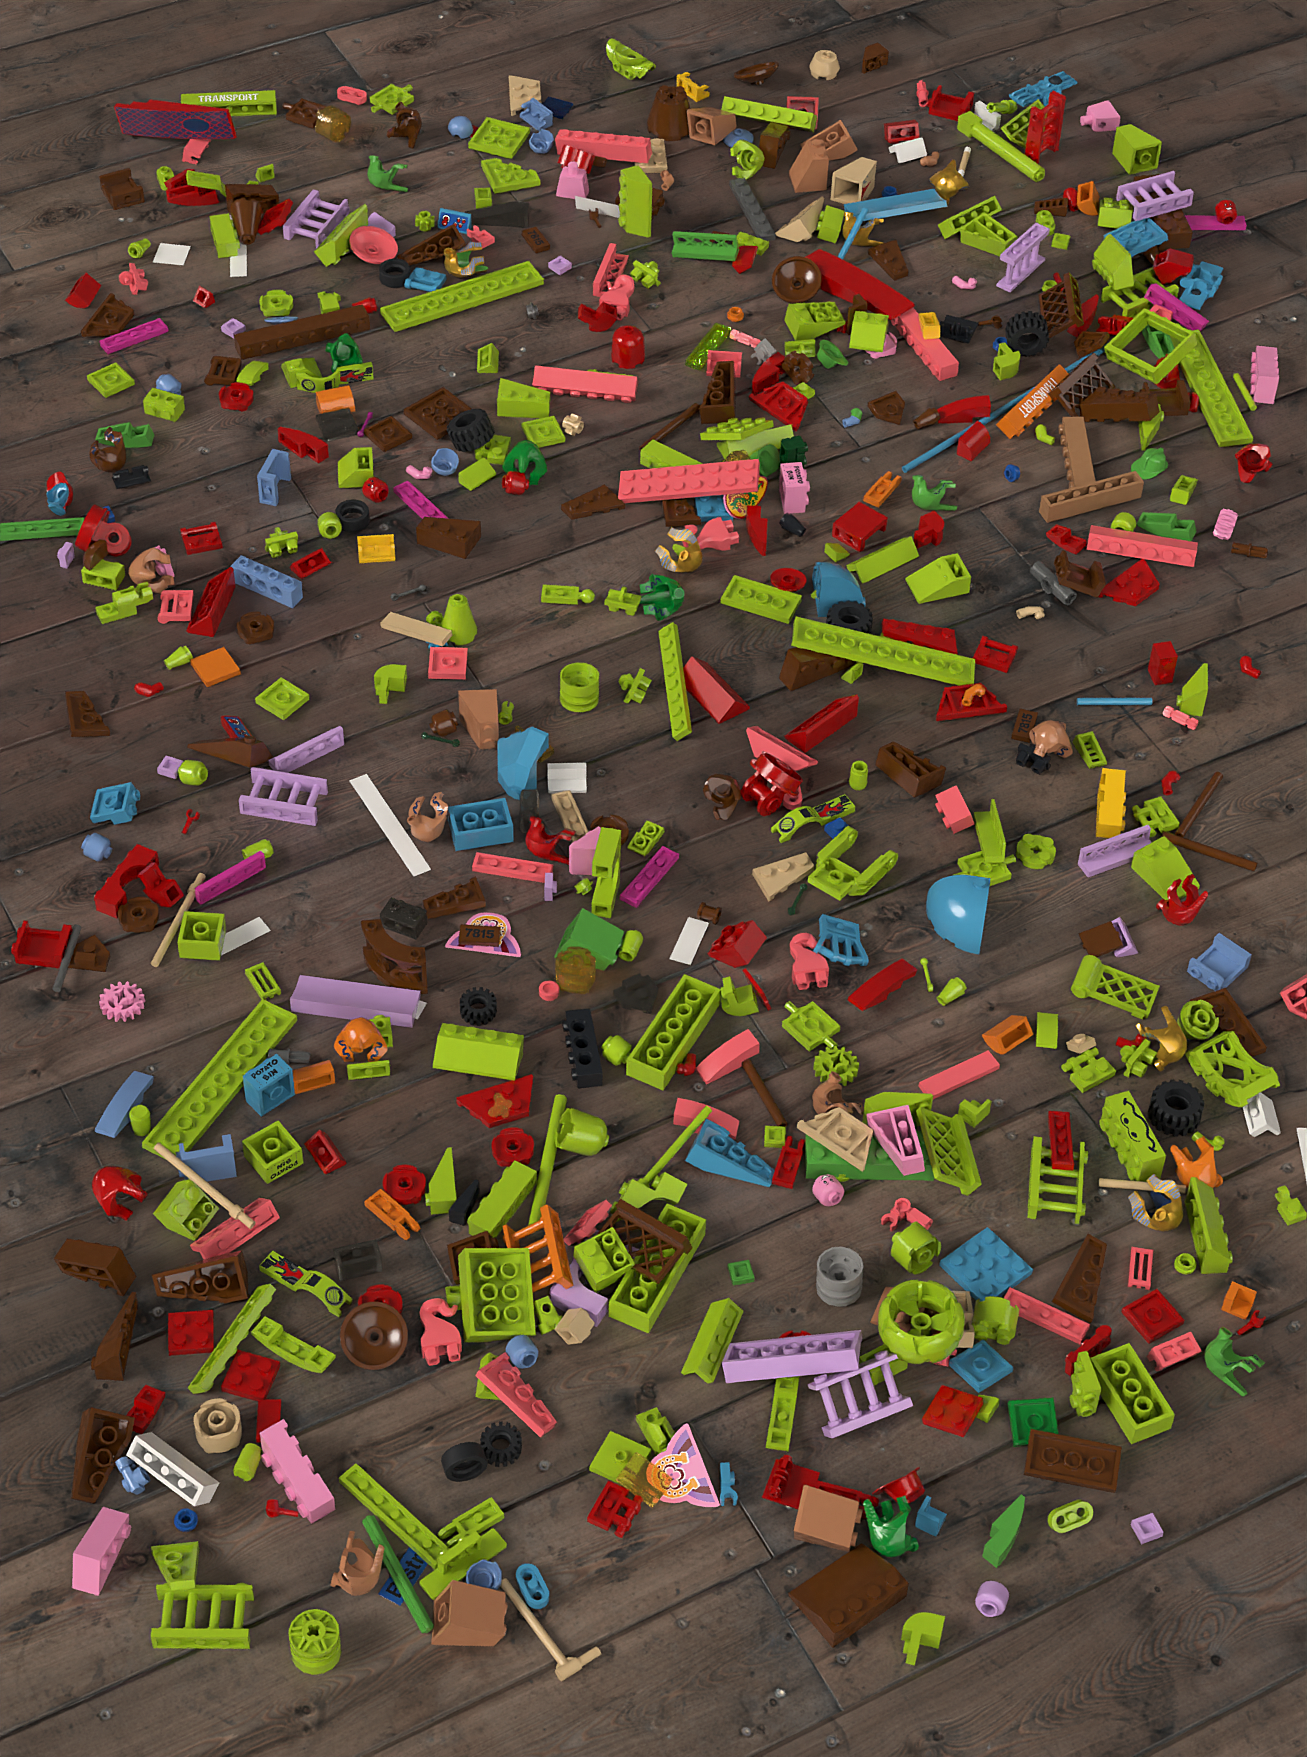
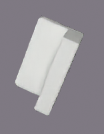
M982 101L976 102L974 114L983 120L982 124L992 131L999 129L1001 115L997 112L989 113L986 104Z
M923 137L889 147L890 154L896 153L898 163L927 156Z
M548 763V793H559L570 790L571 793H586V763Z
M1261 1092L1247 1100L1248 1104L1243 1106V1111L1250 1135L1256 1137L1267 1130L1276 1135L1281 1134L1272 1100Z

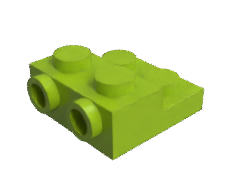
M1084 1351L1078 1353L1077 1361L1074 1362L1075 1370L1074 1374L1071 1375L1073 1392L1070 1395V1404L1072 1408L1076 1409L1078 1416L1088 1417L1096 1413L1101 1386L1088 1352Z

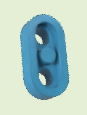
M529 1563L519 1566L516 1570V1582L526 1603L533 1609L545 1607L549 1602V1590L538 1568ZM525 1577H530L531 1580L526 1581V1580H524V1578H525ZM536 1596L541 1597L540 1600H535L533 1598Z

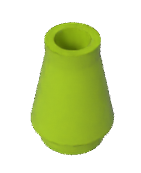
M146 238L133 242L128 247V253L133 258H140L151 246V243Z
M180 646L164 660V663L170 670L190 663L193 656L187 646Z
M958 977L950 979L942 992L937 996L938 1002L945 1006L964 995V991L967 989L965 983Z

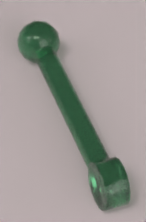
M426 732L421 734L422 739L428 738L449 743L453 747L460 745L458 739L449 740L428 735Z
M802 883L800 885V891L792 907L788 908L787 913L789 915L795 914V908L803 892L808 888L807 884Z

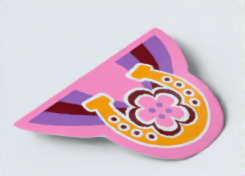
M478 913L472 916L466 924L501 927L499 947L461 945L458 941L460 930L445 945L446 948L521 957L519 945L510 934L511 926L508 919L495 913Z
M685 1424L672 1437L667 1450L658 1454L649 1463L646 1469L648 1486L653 1495L663 1502L679 1503L688 1501L697 1506L718 1507L720 1503L689 1425Z

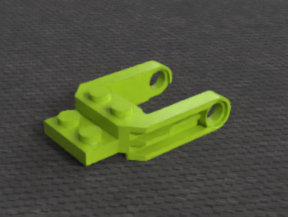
M847 826L818 853L816 870L808 876V883L839 901L847 894L850 896L865 895L894 867L898 860V853L892 850L887 851L860 874L859 871L838 860L854 844L858 836V831Z

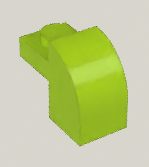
M1005 342L999 344L998 355L994 357L993 364L994 373L999 380H1004L1018 373L1020 352H1013Z
M391 664L383 666L374 674V685L380 704H387L389 691L405 692L407 665Z
M730 976L722 978L724 987H721L720 997L722 1009L727 1014L745 1016L759 1012L757 996L751 984L735 988Z
M921 1612L908 1618L903 1626L901 1640L905 1641L903 1653L907 1654L906 1664L915 1665L919 1645L939 1648L945 1616Z

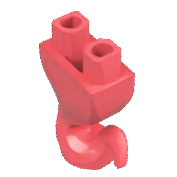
M624 274L617 277L614 286L611 285L610 281H607L609 291L605 292L599 299V306L602 302H605L617 308V320L620 321L624 317H628L630 311L629 297L635 289L633 278Z
M721 517L707 522L696 538L700 549L713 548L726 551L730 550V545L738 544L739 535L737 531L733 532L734 526L732 521H722ZM685 526V529L691 530L694 535L697 533V526ZM682 541L684 547H689L687 542Z
M809 933L797 934L790 942V953L795 960L792 965V981L799 990L809 988L810 982H816L819 988L828 986L829 966L826 959L822 955L806 949V947L814 949L818 942Z
M440 1298L427 1300L420 1309V1321L425 1329L421 1337L422 1356L426 1359L429 1366L440 1363L439 1356L446 1354L449 1361H459L462 1352L459 1330L453 1324L435 1316L441 1313L445 1317H452L456 1314L458 1305H453L450 1308L448 1303Z

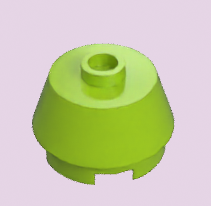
M1204 1000L1189 1001L1182 1007L1177 1023L1186 1038L1191 1040L1207 1039L1214 1034L1219 1025V1018L1215 1017V1013L1212 1011L1213 1006Z

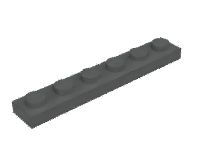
M745 178L729 180V186L757 238L766 241L775 240L776 234Z

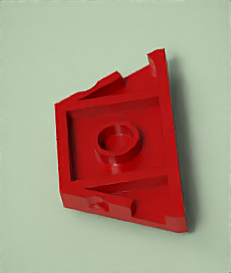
M780 382L773 387L763 389V392L754 395L752 393L748 396L751 402L785 425H791L792 430L795 432L798 431L808 405V398L785 382Z
M1141 559L1106 584L1098 597L1103 598V595L1113 597L1115 602H1123L1136 607L1159 590L1160 584L1145 559Z
M982 683L944 687L936 721L1007 712V705L999 703L996 700L997 696L988 691ZM975 684H981L985 688L984 695L978 697L976 694L973 696L971 705L964 706L962 699L965 691Z
M527 1075L515 1079V1081L511 1080L456 1097V1103L458 1106H464L468 1109L470 1115L481 1120L488 1128L528 1117L533 1075Z

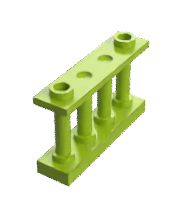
M1152 267L1133 275L1134 286L1114 290L1111 285L1104 287L1101 302L1104 303L1112 299L1123 309L1122 316L1134 318L1144 308L1150 310L1154 304L1144 297L1140 299L1132 290L1138 289L1145 295L1148 288L1144 285L1157 283L1177 298L1179 287L1176 284L1169 287L1163 286L1154 278L1155 271ZM1125 294L1133 302L1127 304L1119 296Z
M1033 1137L1027 1218L1036 1219L1037 1211L1042 1209L1075 1213V1224H1079L1080 1217L1085 1216L1086 1203H1082L1084 1164H1087L1088 1151H1084L1085 1142H1080L1079 1151L1073 1152L1074 1160L1077 1161V1169H1073V1171L1052 1169V1166H1045L1044 1163H1041V1159H1044V1157L1051 1158L1050 1149L1042 1146V1137ZM1047 1174L1077 1178L1076 1187L1044 1183V1181L1040 1180V1176ZM1051 1192L1076 1195V1203L1044 1201L1043 1198H1039V1193Z
M167 1583L156 1584L158 1600H164L161 1627L152 1628L151 1630L153 1648L250 1649L249 1629L243 1628L245 1601H254L253 1585L237 1583L235 1585H196L195 1588H190L186 1591H171ZM173 1600H188L186 1622L183 1628H171ZM197 1600L212 1601L208 1628H195ZM221 1601H236L234 1625L231 1629L219 1628Z

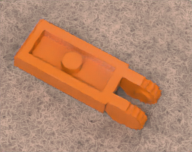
M888 471L864 495L863 501L879 508L901 483L902 477L897 475L891 481L892 472Z
M379 1189L364 1201L365 1206L393 1231L396 1230L397 1234L404 1240L410 1238L408 1230L402 1226L405 1222L414 1232H418L421 1229L418 1222L410 1216V1213L382 1189Z

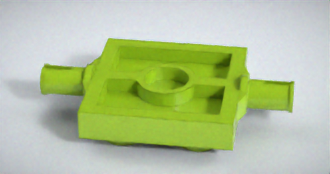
M393 84L388 85L370 97V103L374 104L371 107V111L376 113L383 109L392 115L398 112L395 107L399 102H402L405 107L414 102V96L408 93L413 90L412 86L408 84L404 88H400Z
M982 851L958 858L957 864L963 872L953 875L990 878L989 886L1011 879L1012 874L1008 870L1007 865L1015 863L1016 858L1012 854L1005 857L1004 862L985 863Z
M791 1001L785 1004L784 1007L792 1014L782 1021V1027L809 1052L823 1043L831 1050H833L834 1046H838V1043L831 1037L840 1031V1025L812 1001L800 1008H797Z

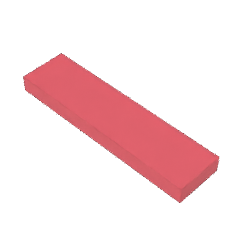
M476 852L472 871L545 883V873H553V864Z
M988 1050L920 1081L918 1087L923 1093L932 1094L933 1099H936L998 1070L1000 1064Z
M1011 1287L1004 1296V1299L1010 1301L1012 1307L1018 1306L1020 1317L1081 1345L1090 1329L1089 1323Z

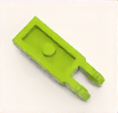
M490 1497L453 1519L437 1535L443 1540L457 1531L459 1534L446 1543L447 1547L452 1548L465 1534L470 1535L475 1530L480 1534L503 1520L504 1513L493 1498Z

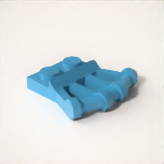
M822 914L819 918L820 939L813 952L826 956L831 962L839 961L846 966L850 964L867 966L869 959L860 942L859 924ZM825 939L830 940L831 950L822 946ZM838 942L843 944L844 954L839 953ZM851 946L853 947L857 956H852Z

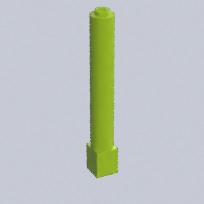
M971 111L958 116L957 130L968 138L974 137L1034 182L1044 178L1045 169L982 124L983 120Z

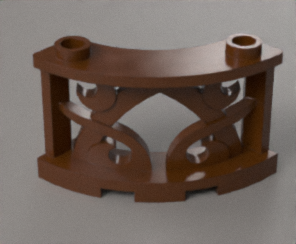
M381 919L362 920L361 928L367 945L363 947V955L368 969L377 976L379 981L388 987L394 986L396 988L420 991V994H428L425 948L407 946L397 942L387 934ZM390 960L395 961L398 966H395Z

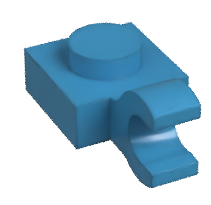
M720 1463V1504L724 1506L725 1498L729 1497L732 1498L733 1505H737L738 1495L730 1487L735 1485L734 1471L730 1472L729 1463Z

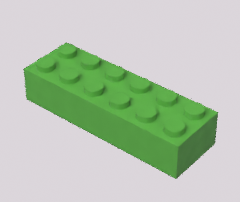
M916 1131L923 1154L925 1171L905 1176L874 1135H872L865 1170L862 1172L805 1134L806 1179H817L819 1176L827 1174L839 1178V1174H845L846 1178L857 1180L934 1181V1174L922 1131Z

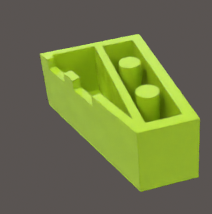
M985 212L960 228L961 243L1000 256L1017 240V235Z
M500 378L497 416L538 419L549 417V391Z

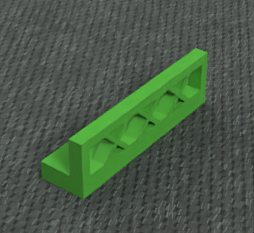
M674 231L672 234L674 240L672 257L736 261L739 252L737 235ZM678 237L684 238L686 241H679ZM697 238L700 239L702 242H696L693 239ZM710 239H713V240L717 241L718 243H712V242H710L709 240H710ZM725 241H733V244H728Z

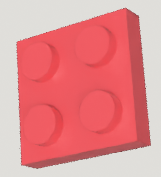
M430 647L428 679L466 680L468 648Z
M604 1200L588 1209L565 1236L564 1242L570 1246L575 1242L579 1244L585 1237L590 1238L596 1232L595 1226L598 1222L602 1223L608 1217L607 1211L612 1205L607 1200Z

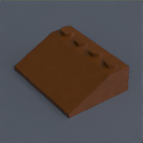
M861 1543L790 1591L788 1596L833 1648L906 1598L909 1583L892 1564Z

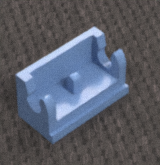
M531 98L530 101L522 104L521 107L523 109L527 107V109L520 113V117L536 130L540 131L553 125V112L536 99Z

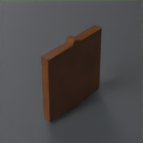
M1111 921L1078 933L1083 943V949H1086L1088 955L1099 957L1124 947L1119 937V931L1115 930Z

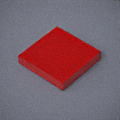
M1158 1289L1128 1304L1121 1311L1148 1344L1180 1327L1185 1321Z

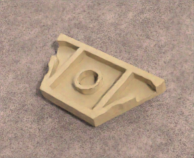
M509 75L511 116L516 115V111L523 109L521 107L522 104L530 101L531 98L541 103L540 81Z
M840 1107L832 1109L828 1113L815 1115V1119L807 1122L801 1120L797 1123L799 1130L862 1172L865 1170L873 1135L872 1128Z

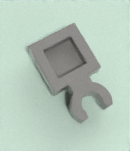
M765 338L754 348L756 352L751 355V358L757 357V365H760L772 356L776 350Z

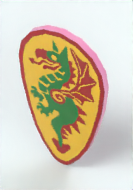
M759 476L758 492L724 495V506L729 515L735 519L745 518L747 505L757 506L764 497L768 485L767 478Z

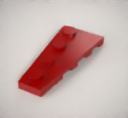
M883 619L882 634L885 637L901 642L911 641L918 646H927L956 655L958 653L955 630L902 622L894 619Z

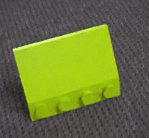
M464 1248L458 1255L464 1342L507 1340L518 1335L535 1336L529 1248Z

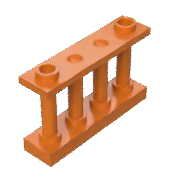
M548 1204L540 1207L542 1216L540 1220L516 1232L507 1224L503 1226V1241L507 1248H520V1239L544 1228L545 1230L544 1238L524 1247L529 1248L530 1254L546 1246L549 1249L548 1256L530 1264L531 1274L552 1264L553 1268L551 1275L532 1283L533 1293L555 1282L562 1285L565 1289L574 1286L559 1215Z

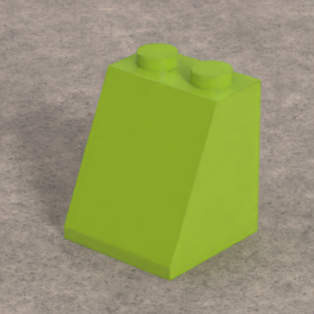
M1131 124L1116 127L1112 154L1129 175L1158 168L1162 142Z

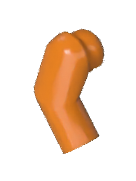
M975 684L967 689L963 696L962 704L970 706L973 696L977 694L978 697H981L985 693V688L981 684Z

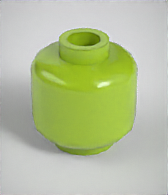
M326 512L319 517L317 525L323 537L332 539L340 534L342 525L337 514Z
M1126 512L1117 514L1111 523L1112 529L1133 532L1136 527L1135 518Z
M185 760L178 769V775L182 783L199 786L206 781L208 770L201 761Z
M619 1035L609 1036L601 1046L603 1050L602 1056L615 1066L621 1063L626 1064L627 1058L631 1054L632 1045Z

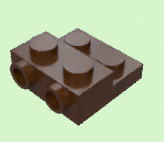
M488 1230L447 1245L453 1280L456 1285L460 1284L458 1255L464 1248H500L496 1237L492 1238Z

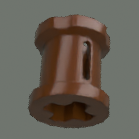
M702 902L697 911V918L712 921L716 925L720 919L722 908H714Z

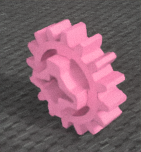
M128 981L125 985H122L121 982H118V986L110 984L111 989L105 988L104 994H100L101 1001H99L102 1014H107L108 1019L114 1017L115 1022H118L120 1018L126 1022L127 1017L133 1020L134 1014L140 1015V1009H144L145 998L142 989H137L136 984L130 986Z

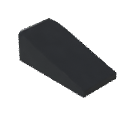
M475 1179L450 1207V1222L462 1226L466 1225L480 1194L478 1179Z

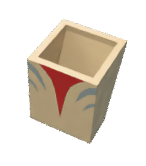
M861 157L834 171L832 175L831 200L843 204L865 201L874 189L877 161Z

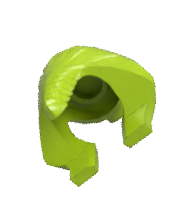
M740 139L730 148L731 156H737V163L743 167V169L738 166L732 167V175H735L737 178L748 180L763 166L765 159L763 152L754 144Z

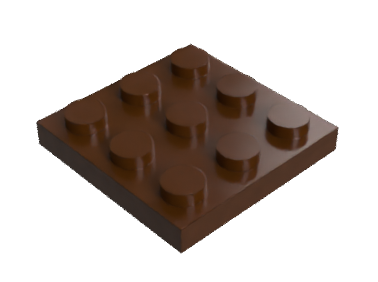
M442 387L406 407L404 415L438 440L448 434L446 430L447 425L455 416L472 408Z

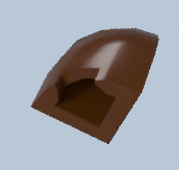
M99 539L97 542L92 543L85 551L83 564L89 571L108 555L105 540Z

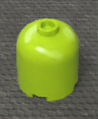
M567 1108L559 1121V1123L563 1124L561 1132H556L555 1136L556 1147L585 1156H593L598 1154L603 1147L607 1146L609 1135L607 1134L606 1123L601 1118L575 1108Z

